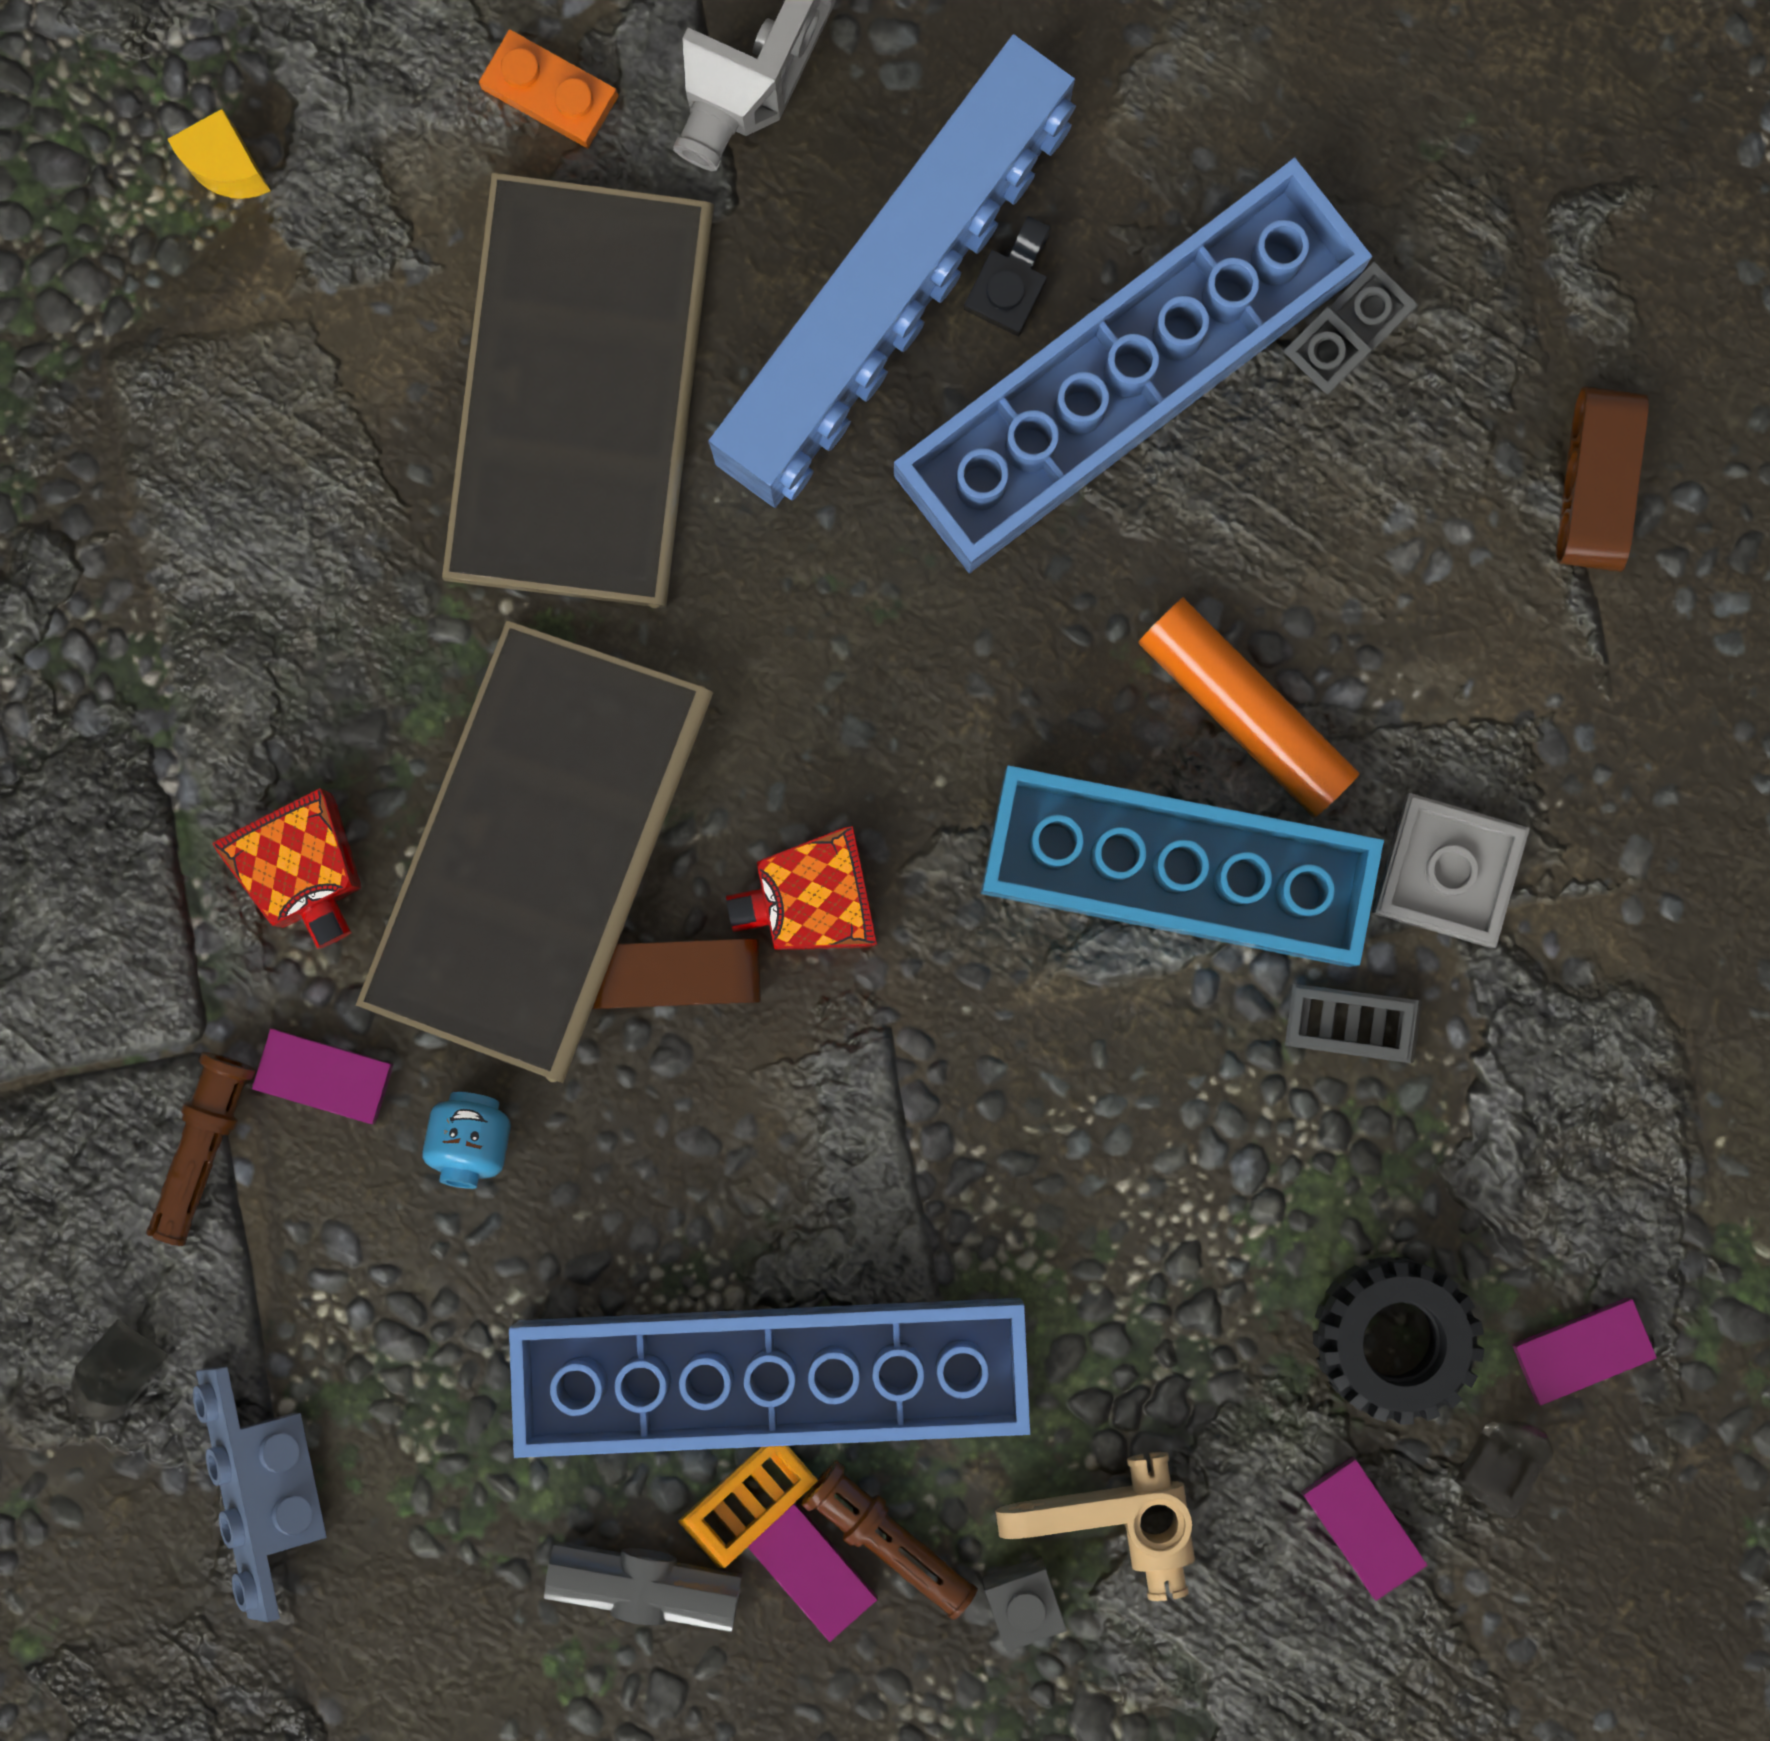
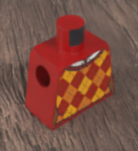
M319 788L213 842L217 853L272 926L284 928L302 919L317 949L331 945L351 933L337 901L361 889V882L338 806L332 793Z
M853 826L836 830L758 861L757 867L762 888L726 895L733 932L769 925L775 950L865 948L877 946Z

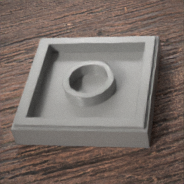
M1412 793L1406 794L1372 914L1488 948H1496L1530 828Z

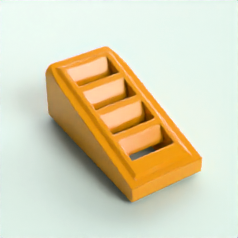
M789 1446L759 1447L682 1516L678 1522L718 1568H726L818 1480ZM769 1457L793 1484L785 1492L761 1466ZM750 1475L772 1499L773 1503L765 1509L742 1483ZM730 1493L733 1494L754 1519L746 1527L723 1501ZM711 1511L734 1536L727 1544L704 1520V1517Z

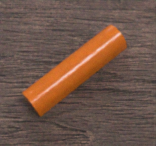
M1184 597L1172 606L1139 640L1138 644L1313 818L1321 814L1360 775Z

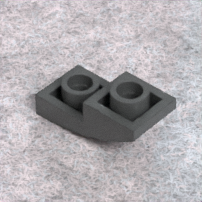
M1373 262L1283 352L1326 395H1329L1419 305Z

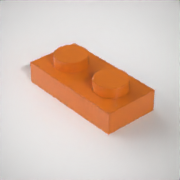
M510 29L479 80L481 89L587 149L590 147L619 97L616 88Z

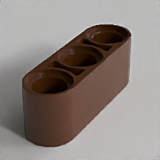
M1587 386L1581 388L1576 400L1572 420L1556 545L1557 563L1617 572L1624 570L1629 558L1634 530L1649 410L1647 395Z
M759 939L617 944L592 1009L761 1002ZM577 954L578 975L585 956Z

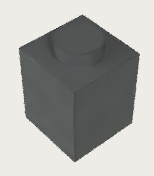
M1042 1556L982 1576L985 1593L1006 1652L1067 1631Z

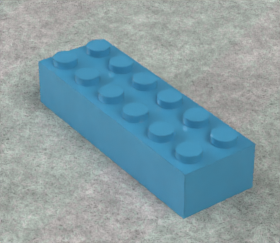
M1007 766L1004 772L981 894L1352 967L1359 966L1361 963L1384 840Z

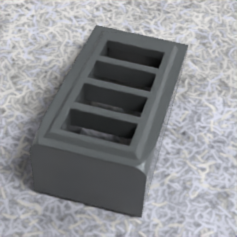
M1293 984L1285 1046L1413 1063L1416 1054L1422 1000ZM1312 999L1324 1000L1319 1037L1307 1036ZM1337 1002L1349 1004L1344 1040L1333 1039ZM1363 1006L1374 1007L1370 1044L1358 1042ZM1389 1009L1400 1011L1395 1047L1384 1046Z

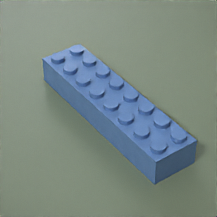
M1013 34L708 440L716 466L773 508L778 506L784 496L793 501L801 493L813 475L814 471L809 468L813 457L821 447L831 451L839 442L851 423L846 416L858 397L867 402L875 394L888 373L883 367L895 348L905 352L910 347L924 326L925 322L920 317L932 298L941 303L949 295L961 276V272L957 268L969 249L978 254L984 248L998 226V222L994 219L1000 207L1006 200L1013 205L1018 202L1034 179L1035 173L1031 169L1036 163L1038 156L1042 151L1051 156L1067 136L1072 126L1067 121L1076 107L1071 102L1075 78Z
M1293 158L894 461V477L970 574L1357 279L1364 271L1372 255L1297 159Z
M1021 1298L518 1320L509 1327L514 1458L1030 1435L1025 1311Z

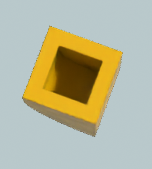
M223 109L167 139L186 168L198 182L210 191L237 199L257 197L271 191L236 127Z

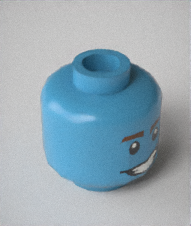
M452 1092L449 1095L448 1101L439 1102L432 1108L429 1115L422 1158L432 1169L441 1172L440 1183L458 1188L476 1189L479 1178L495 1177L502 1171L511 1121L505 1113L498 1110V1100L475 1093Z

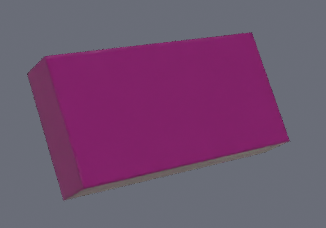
M270 1029L252 1089L373 1125L377 1122L394 1064L281 1030Z
M1628 1297L1512 1344L1535 1403L1540 1406L1657 1359L1633 1299Z
M1353 1456L1301 1491L1375 1601L1428 1566Z
M797 1502L748 1546L749 1550L829 1642L877 1601L875 1592Z

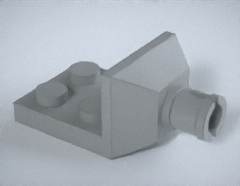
M785 0L776 21L767 18L758 32L753 46V54L758 56L757 59L688 27L683 36L685 88L690 115L680 137H677L673 145L675 153L698 167L717 171L725 147L735 132L747 136L779 121L836 0Z

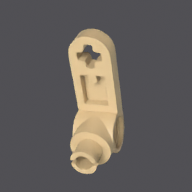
M1166 1452L1149 1453L1150 1472H1148L1147 1462L1143 1454L1127 1458L1133 1486L1018 1502L995 1510L999 1537L1004 1539L1030 1538L1124 1524L1127 1530L1132 1569L1146 1572L1148 1600H1167L1165 1581L1167 1580L1173 1599L1182 1598L1189 1594L1183 1566L1192 1564L1195 1561L1191 1536L1192 1520L1187 1509L1184 1483L1170 1481L1169 1457ZM1153 1505L1168 1506L1173 1510L1174 1514L1173 1522L1168 1530L1154 1535L1146 1533L1141 1529L1140 1520L1145 1510Z

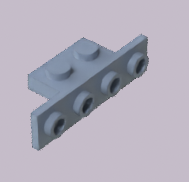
M210 1367L196 1371L199 1385L193 1388V1402L199 1420L202 1423H207L212 1448L206 1451L207 1469L215 1486L220 1485L225 1508L219 1514L220 1531L225 1545L229 1549L233 1548L238 1573L232 1577L233 1594L239 1609L243 1612L246 1611L248 1619L263 1622L278 1620L280 1615L267 1555L327 1538L301 1413H291L240 1427L228 1368Z

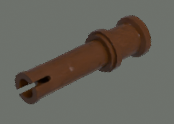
M202 1052L199 1058V1062L203 1065L201 1075L192 1100L184 1102L181 1109L183 1114L182 1120L186 1122L182 1137L171 1162L157 1207L145 1232L148 1236H153L158 1241L176 1246H185L191 1223L213 1167L212 1164L217 1150L220 1147L223 1136L229 1135L231 1130L236 1129L238 1119L234 1116V1112L246 1080L253 1079L256 1073V1069L248 1064L211 1052Z
M836 1460L829 1465L817 1479L818 1482L809 1489L801 1505L808 1511L818 1510L844 1532L843 1540L848 1545L860 1547L864 1544L900 1574L904 1580L912 1584L928 1599L944 1610L949 1618L952 1620L957 1619L970 1605L977 1594L978 1588L966 1581L953 1568L933 1553L929 1547L921 1543L887 1514L889 1507L886 1505V1500L879 1494L871 1497L844 1474L845 1466ZM834 1495H838L842 1500H844L848 1505H850L853 1511L851 1512L842 1503H840L834 1497ZM877 1528L886 1535L885 1540L875 1532ZM899 1547L937 1578L936 1582L901 1554L898 1550Z

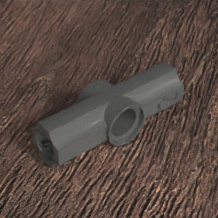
M556 1541L553 1545L548 1564L544 1599L610 1610V1614L614 1618L634 1624L657 1626L664 1625L666 1621L690 1624L695 1627L732 1632L743 1574L678 1563L676 1557L650 1549L624 1548L621 1552H615L592 1546L587 1547Z

